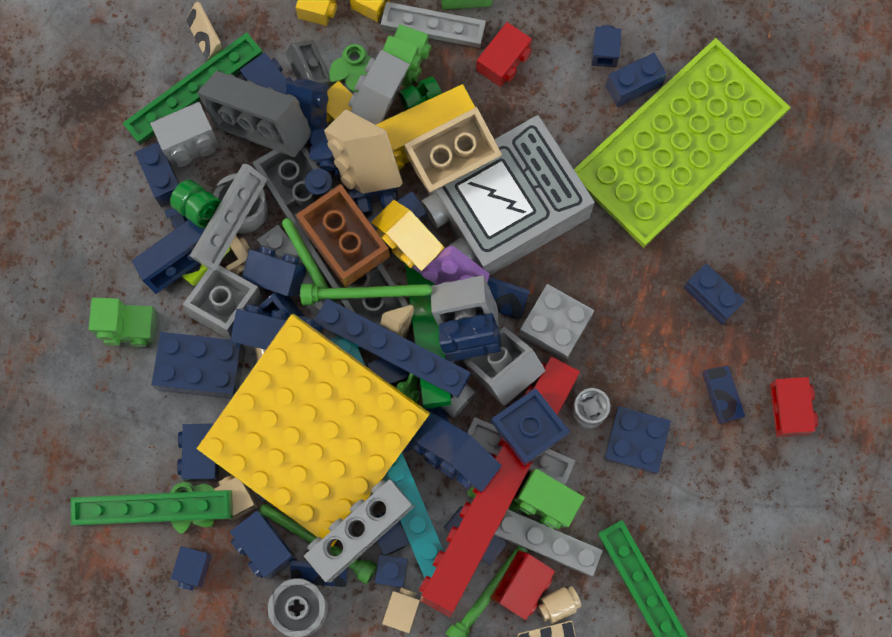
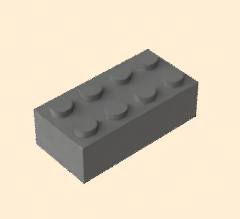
M218 71L197 92L217 129L295 157L311 138L308 120L301 111L300 103L290 94L285 95L270 87L265 88L256 85L252 81H245L236 78L232 74L227 75Z

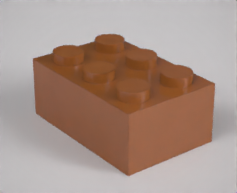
M341 184L296 214L299 225L345 288L390 257L387 245Z

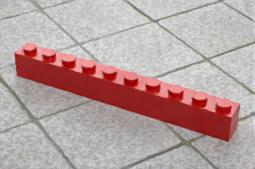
M551 357L547 365L541 363L546 371L538 377L539 380L535 387L532 385L528 387L525 395L536 388L558 415L580 371ZM501 437L498 443L502 447L497 456L492 454L502 467L482 493L475 488L472 492L476 496L472 503L468 501L465 503L459 517L463 518L460 526H453L447 536L446 541L450 543L445 552L440 550L432 566L436 567L432 577L426 575L419 588V591L423 593L421 602L450 618L534 461L532 460L524 466L503 437Z

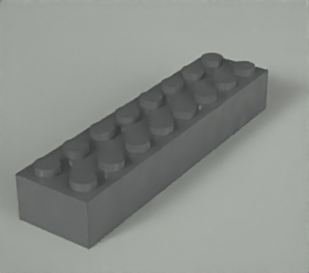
M303 146L295 157L272 150L252 162L255 170L268 179L265 187L285 218H290L293 221L330 288H345L301 228L296 214L324 196L313 195L306 188L305 178L307 174L314 169H319L316 162L310 159V153L306 147ZM381 263L346 288L396 285ZM403 296L338 299L343 307L380 325L384 313L408 306Z

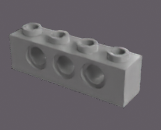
M390 479L387 482L384 480L380 481L372 488L371 492L373 494L366 501L360 499L350 508L352 513L346 519L339 518L328 528L330 530L328 535L323 539L318 537L308 545L307 549L309 552L304 557L325 582H332L416 507L394 481ZM383 502L386 506V513L384 516L377 518L373 514V507L376 503ZM357 521L363 522L365 526L364 533L359 537L354 536L352 533V526ZM335 540H340L343 544V551L338 556L333 555L331 552V544Z

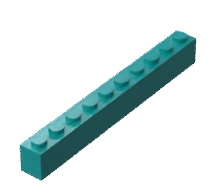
M339 336L330 339V341L365 365L357 345ZM401 452L383 477V480L385 482L389 479L394 481L416 506L400 521L424 578L426 575L432 577L436 570V567L432 566L439 551L444 552Z

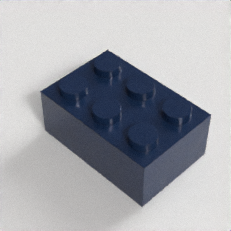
M160 332L151 385L158 391L232 399L240 388L246 347L244 344L232 342L229 339Z
M428 411L430 413L412 437L408 446L421 456L424 453L426 457L424 460L437 470L441 467L439 470L452 480L456 476L455 480L467 490L473 487L482 493L502 465L471 435Z

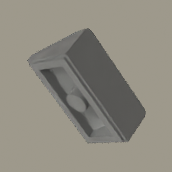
M314 41L291 43L285 54L297 80L303 78L328 84V86L333 85L334 82L330 81L329 72Z

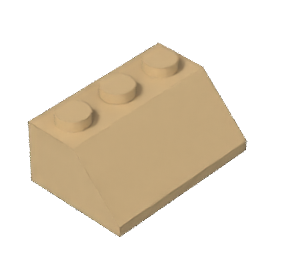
M477 107L404 144V151L429 193L502 156Z
M347 109L324 130L328 140L327 145L333 153L334 163L341 175V182L347 188H354L364 194L400 187L403 184L386 130Z

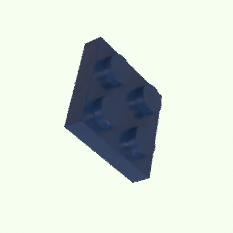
M536 388L491 419L493 426L524 466L570 433L569 429Z
M618 406L604 460L658 474L671 420Z

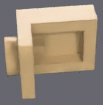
M235 235L230 247L238 260L225 267V269L241 277L250 247L243 237L238 239Z

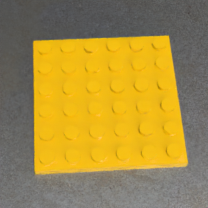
M291 314L199 444L197 450L316 537L323 539L330 533L328 528L339 518L344 520L352 513L350 508L360 499L364 501L368 499L372 493V488L382 480L430 413L298 316Z

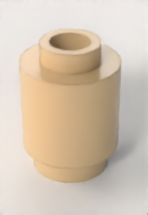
M572 586L567 589L562 587L540 598L541 605L538 606V610L544 621L549 620L551 624H554L577 613L576 609L582 607Z

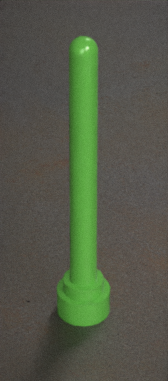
M285 218L282 225L315 286H319L320 289L329 288L293 221L290 218Z
M312 283L302 284L300 290L303 306L315 305V302H320L321 299L426 296L432 293V287L427 284L320 289L319 286H315Z
M268 504L260 506V513L308 543L318 538L299 523ZM335 545L331 548V552L335 556L340 555L343 551ZM356 559L348 567L354 570L358 580L367 585L375 574L378 565L369 559L367 561Z
M517 546L462 621L449 627L445 633L448 637H468L470 634L469 629L492 600L490 599L492 593L518 550L527 553V549Z

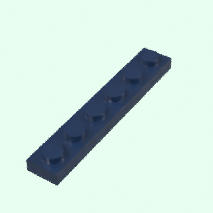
M327 298L314 320L315 324L323 325L322 328L456 398H459L471 376L469 371Z

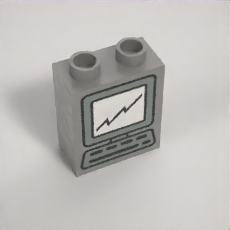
M539 115L494 139L502 153L501 157L429 193L430 196L421 200V204L434 227L439 228L447 223L457 240L450 243L448 247L452 245L487 271L490 274L489 276L588 220L595 203Z

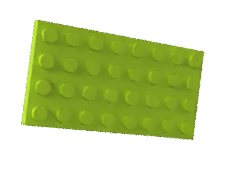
M715 38L586 157L574 171L590 196L645 248L782 118L791 107Z

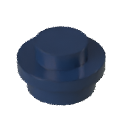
M314 169L307 174L305 185L311 194L324 195L331 189L332 178L326 170Z

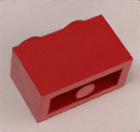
M506 22L477 59L476 71L499 87H502L506 81L510 82L517 73L516 67L520 62L525 63L532 53V38Z
M809 377L774 380L770 384L776 437L804 436L815 432V428L818 427V415L816 411H813L812 401L815 398V391L813 385L809 382Z
M518 550L490 599L518 617L527 620L528 616L532 615L536 610L537 601L543 591H546L551 585L552 576L555 571L532 555Z

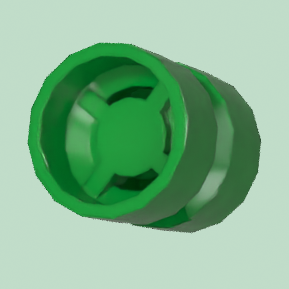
M433 76L419 81L417 87L410 85L398 91L405 111L442 94Z
M193 180L181 182L175 188L170 198L172 208L187 217L189 221L199 228L207 227L221 203L220 199L212 193L206 192L205 188Z

